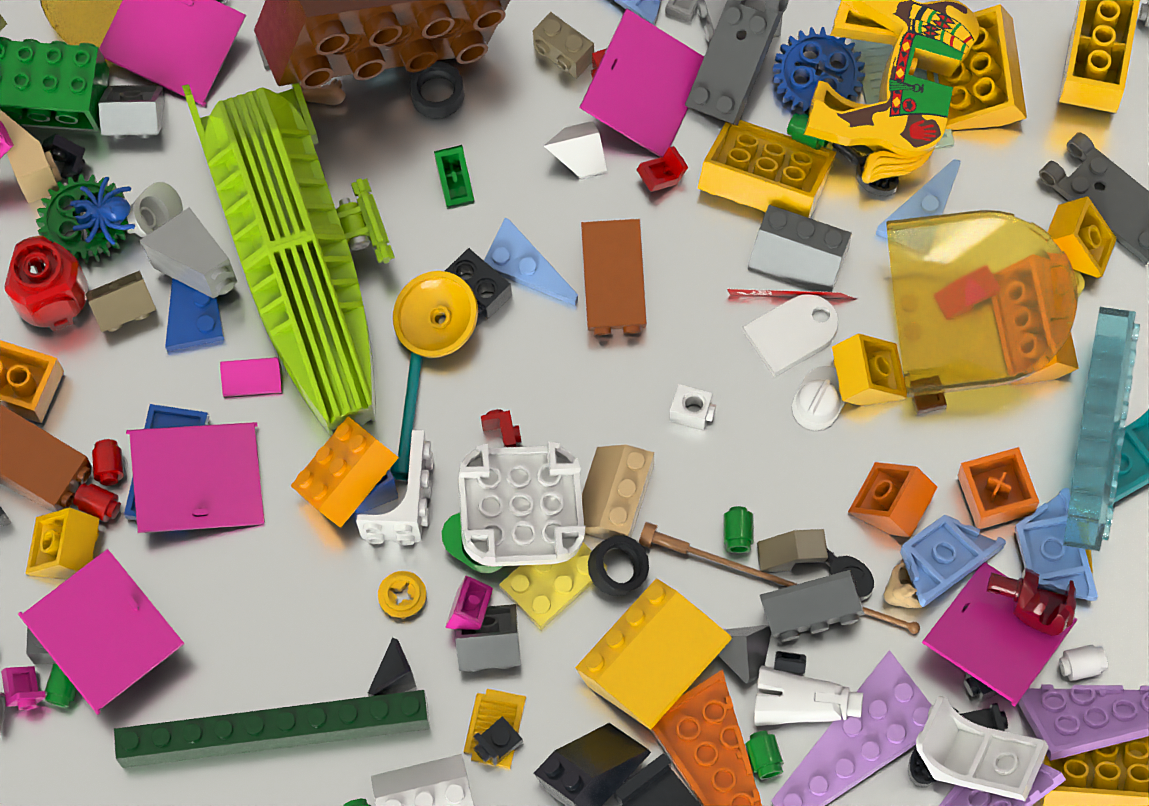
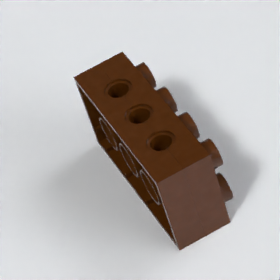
M265 0L254 32L277 86L300 83L305 89H313L326 84L334 77L353 75L357 80H368L378 76L384 69L405 66L409 72H418L427 69L440 60L456 58L460 64L477 61L487 53V45L497 25L504 20L506 16L505 10L510 0Z

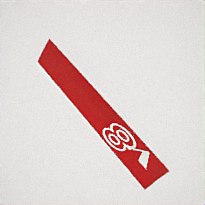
M727 289L730 295L797 297L799 295L811 294L822 298L858 299L841 292Z

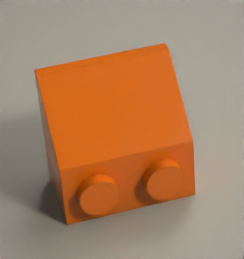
M875 462L848 512L852 516L889 535L911 537L938 487L916 466Z

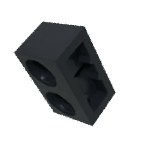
M470 248L464 251L445 270V272H450L458 277L464 273L473 275L464 281L475 294L478 304V315L481 313L487 319L512 296L511 283ZM485 291H490L494 293L491 297L488 298L480 296V294Z

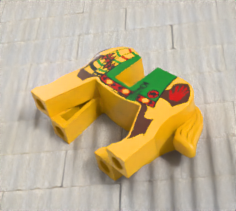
M841 0L830 36L890 44L893 46L883 72L879 101L875 104L852 102L838 94L828 83L818 81L809 109V118L804 134L844 146L865 145L872 149L874 152L868 155L862 173V181L866 184L883 178L905 175L921 167L929 159L944 134L953 87L911 75L914 74L916 68L951 77L978 38L979 24L973 12L965 4L957 0H938L925 3L915 0Z

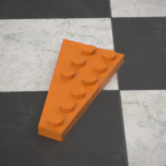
M723 669L680 696L651 731L702 806H762Z

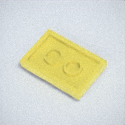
M583 542L577 554L566 562L520 565L499 584V588L542 630L593 583L588 572V560L592 550ZM604 563V569L607 571V565Z

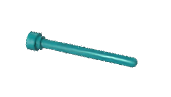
M411 352L398 451L399 458L390 468L394 479L400 481H408L411 437L422 356Z

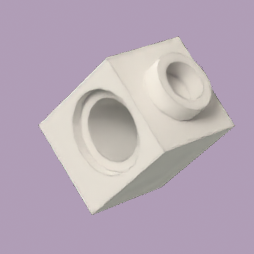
M678 384L670 408V421L704 430L706 422L713 421L716 411V405L712 404L713 393ZM697 404L701 407V410L691 412L687 409V406Z

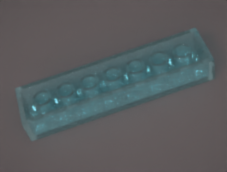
M1101 306L1099 308L1063 541L1065 546L1100 551L1102 540L1108 541L1114 512L1113 505L1118 484L1117 477L1122 456L1121 449L1125 435V421L1129 407V393L1133 379L1132 372L1136 358V344L1140 330V324L1135 323V311Z

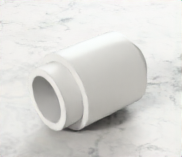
M1092 644L1063 651V657L1059 658L1061 673L1063 676H1068L1070 681L1097 676L1101 674V671L1108 669L1107 657L1102 646L1095 647Z

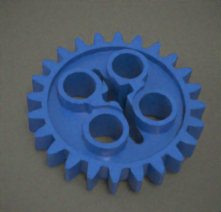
M810 27L809 35L807 36L800 30L798 32V40L790 36L788 39L789 46L782 44L780 48L782 54L776 53L775 61L778 64H774L772 70L778 73L774 75L773 83H781L777 87L776 92H785L782 102L785 103L792 100L791 110H795L800 106L802 107V114H806L810 109L818 81L828 83L842 97L856 101L858 94L855 91L861 92L863 84L859 81H864L866 74L860 72L864 69L865 62H857L862 53L852 52L855 46L854 42L846 45V38L840 37L837 39L835 36L826 35L825 27L821 28L820 34H816L813 27ZM807 51L814 52L817 58L808 59L803 53ZM832 61H839L844 67L836 69L830 63ZM817 69L823 71L820 76L815 74ZM802 76L808 82L806 84H798L794 78Z

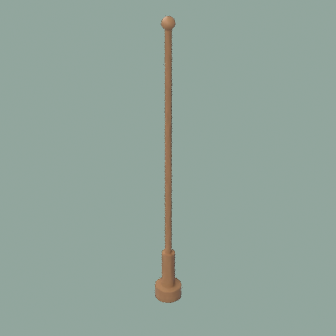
M649 522L645 523L640 535L639 543L647 548H651L654 543L683 554L689 552L787 587L797 585V583L690 547L688 542L657 532L658 525ZM863 607L864 614L907 628L912 634L920 631V625L917 622L908 623Z

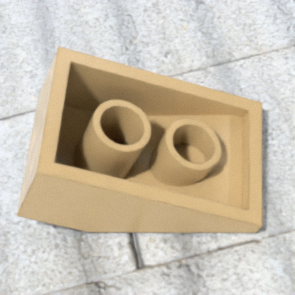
M0 110V121L4 124L14 144L7 152V156L28 204L50 196L49 189L56 192L60 190L57 181L62 180L51 152H44L41 143Z

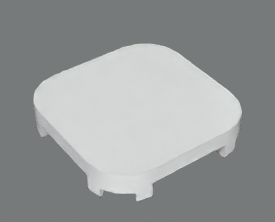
M549 441L547 446L488 448V444L476 446V449L466 455L463 462H461L458 478L461 536L464 549L469 556L478 563L488 566L557 564L566 562L574 557L582 546L586 525L584 526L580 483L581 467L578 458L575 459L568 450L560 447V443Z

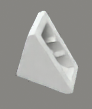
M593 121L565 127L544 145L545 148L579 176V180L607 173L600 133Z

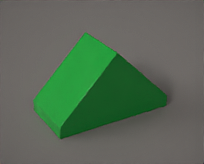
M458 145L434 151L436 168L446 206L474 200L463 146Z

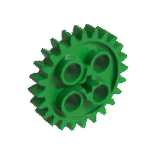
M80 174L78 182H74L71 177H68V185L66 186L61 182H57L60 190L56 192L49 189L48 192L51 199H41L46 208L37 209L41 217L36 219V223L40 228L37 230L39 235L46 237L52 243L60 244L77 260L79 257H82L85 264H88L89 257L94 256L95 260L99 262L100 253L102 252L108 257L111 256L108 248L112 246L119 249L117 239H127L122 230L110 228L106 224L105 226L110 236L116 241L115 245H112L106 239L103 232L95 234L89 243L83 241L84 230L75 231L71 236H64L68 231L73 230V226L80 225L77 223L75 216L83 215V212L77 214L74 207L70 210H64V208L70 205L71 201L81 200L82 197H85L84 200L91 201L86 193L80 190V187L85 186L97 199L104 177L97 183L94 174L91 175L89 181H85L83 174ZM107 183L103 198L107 193L117 189L115 183L109 186ZM123 192L115 195L125 199ZM127 217L124 219V221H123L120 225H127V224H128V221H126V220H127ZM94 225L86 229L87 237L90 235Z

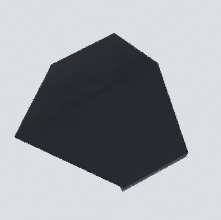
M392 637L369 688L368 696L401 693L416 687L412 670L398 639Z

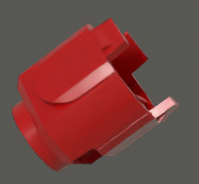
M44 236L29 237L15 245L4 287L18 315L29 324L38 327H49L53 332L73 325L72 318L76 317L83 309L87 300L85 293L88 292V283L78 260L60 244L52 243ZM31 266L34 267L37 274L30 272Z

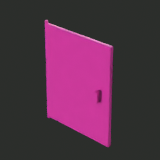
M122 0L99 49L104 59L184 97L185 94L182 86L189 84L194 101L206 106L205 100L246 15L216 0Z
M625 9L579 108L657 156L663 157L667 149L671 147L688 110L685 103L704 56L629 9Z
M257 422L126 430V435L129 434L138 533L264 524L255 427L258 426Z
M108 549L24 613H18L19 617L97 715L101 713L100 709L184 645L181 638Z
M984 562L922 643L1011 701L1013 706H1016L1074 626L1077 618L1074 617L1072 625L1055 636H1050L1029 627L1013 613V598L986 592L991 572L1004 577L1007 576Z

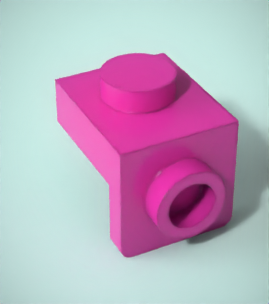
M35 666L10 667L1 671L6 707L18 706V710H30L36 708L37 703L46 698L45 691H38Z

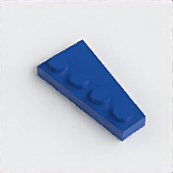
M172 278L165 344L167 352L225 340L218 298L215 297L213 299Z

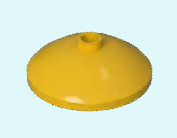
M431 271L412 279L398 295L393 310L394 330L400 342L411 352L428 358L443 357L462 347L472 335L478 318V304L473 290L463 279L445 271ZM445 315V321L439 324V318Z

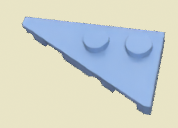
M953 159L878 226L876 235L929 252L961 161Z
M504 218L484 261L504 278L576 306L578 294L509 219Z

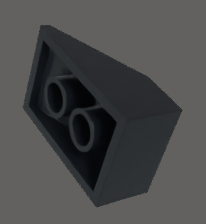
M607 723L554 750L533 774L546 791L565 806H603L651 752L611 723Z

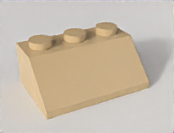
M626 444L597 447L582 492L586 535L604 540L614 535L632 537L654 468V452Z

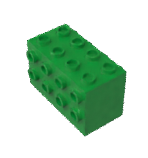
M0 37V110L20 126L101 132L98 102L107 88L110 68L99 47L91 43L68 45L63 41L40 43L34 39L12 41L9 38Z

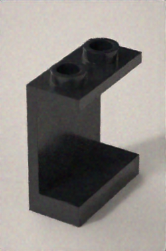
M664 753L623 783L614 792V798L620 806H701L671 769V761Z

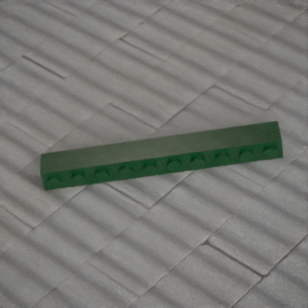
M425 690L114 728L115 756L121 767L126 768L430 729L428 702Z

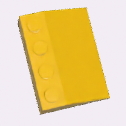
M1001 4L973 12L979 24V35L976 42L951 77L938 74L939 84L953 87L945 129L962 130L998 127L1027 118L1013 18ZM927 71L928 81L935 82L934 72Z
M742 120L739 121L738 126L725 122L704 159L697 189L706 191L711 195H718L733 200L738 204H745L760 209L765 213L768 206L772 205L810 218L837 152L821 147L819 150L813 149L793 140L790 136Z
M656 578L575 668L590 689L651 730L729 643L732 637L678 591Z
M1149 736L1052 761L1049 760L1047 755L1043 759V764L1062 772L1066 781L1041 798V806H1149Z

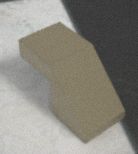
M824 529L793 530L757 542L759 565L762 572L790 571L795 563L825 562L828 559Z

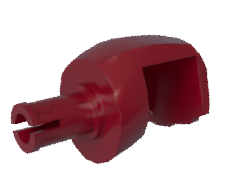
M1027 568L1024 569L1021 578L1019 577L1018 580L991 572L986 592L1013 598V613L1029 627L1050 636H1055L1072 625L1076 609V588L1072 580H1070L1065 594L1061 595L1038 589L1040 574Z

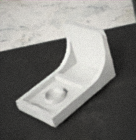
M412 430L408 487L401 504L385 514L357 515L356 522L361 538L366 539L368 543L381 544L384 540L396 541V543L401 545H412L414 542H422L423 526H428L429 508H427L426 498L431 496L429 470L433 469L431 441H426L424 430Z
M939 696L935 704L930 707L928 720L923 731L918 734L916 739L917 751L934 780L1026 801L1049 748L1045 740L975 724L958 714L952 708L948 699Z

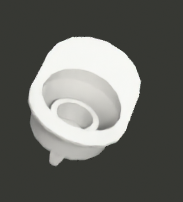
M155 182L148 186L130 206L131 210L127 220L128 224H135V228L129 229L127 232L129 234L135 233L144 238L182 212V202L177 191L171 185L164 182Z
M829 366L817 367L807 374L800 385L792 403V412L797 423L805 429L812 431L826 429L834 423L845 402L842 401L839 392L836 368Z

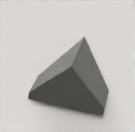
M762 625L723 629L732 639L718 654L719 657L746 684L759 678V669L761 665L765 666L771 637L770 626Z

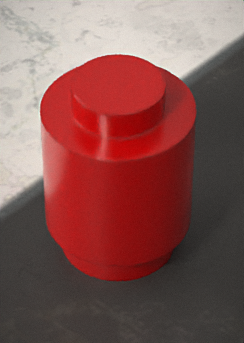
M112 439L97 441L92 450L94 480L104 486L115 485L124 477L122 449L118 446V442Z
M92 483L89 485L81 484L73 500V504L78 507L79 511L100 518L99 520L107 522L110 518L114 519L121 507L117 494Z

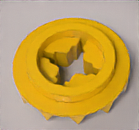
M397 571L391 573L379 586V604L382 610L391 617L405 619L406 617L417 615L418 611L425 606L426 587L421 578L412 572ZM407 587V594L411 597V600L403 599L401 603L397 604L398 598L394 592H402Z

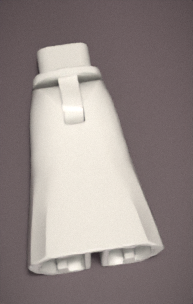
M761 665L759 669V693H757L755 704L756 726L796 722H829L842 720V716L843 720H847V716L861 717L863 693L850 692L849 687L834 682L803 677L775 670L768 666Z

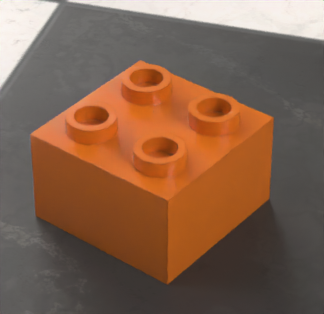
M1019 447L961 463L957 476L976 528H987L1035 513L1039 499Z

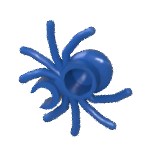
M105 177L100 186L97 199L88 188L81 186L80 190L85 192L91 201L75 200L70 202V205L74 206L77 214L86 212L82 216H75L77 223L80 225L73 226L72 229L79 231L94 225L90 235L85 239V242L89 243L94 238L100 224L106 239L112 245H115L116 241L110 236L105 224L110 228L119 230L135 228V224L120 225L129 215L131 207L126 199L115 196L122 192L131 191L130 186L117 188L107 193L103 198L105 187L109 181V177Z

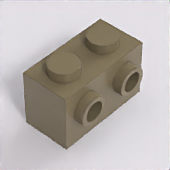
M552 12L532 31L534 48L576 79L592 63L594 43Z
M140 270L85 293L101 332L106 330L109 332L116 331L122 328L124 323L133 319H145L151 315L152 311L156 310Z

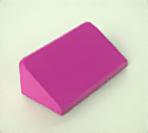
M279 358L220 362L223 397L282 393V373Z
M466 575L456 592L445 627L448 629L479 630L493 587Z

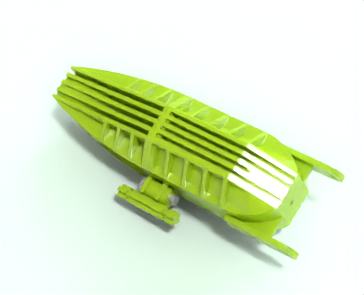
M299 83L291 84L292 89L280 93H275L262 87L255 91H249L233 98L230 97L226 100L218 101L211 114L202 118L199 116L189 84L183 85L182 88L251 294L271 342L290 378L330 436L333 435L332 430H336L348 416L359 425H364L370 420L372 422L375 421V383L370 337L350 249L360 250L365 248L370 243V240L373 248L376 247L374 252L378 263H388L395 256L391 245H387L389 239L374 196L369 193L372 190L368 179L362 180V178L356 179V182L351 183L355 197H359L356 199L357 203L351 202L350 198H343L339 200L340 206L337 209L335 208L314 148V144L319 143Z

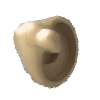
M905 563L896 565L883 594L885 601L894 606L921 608L922 606L915 593L917 589L912 585Z

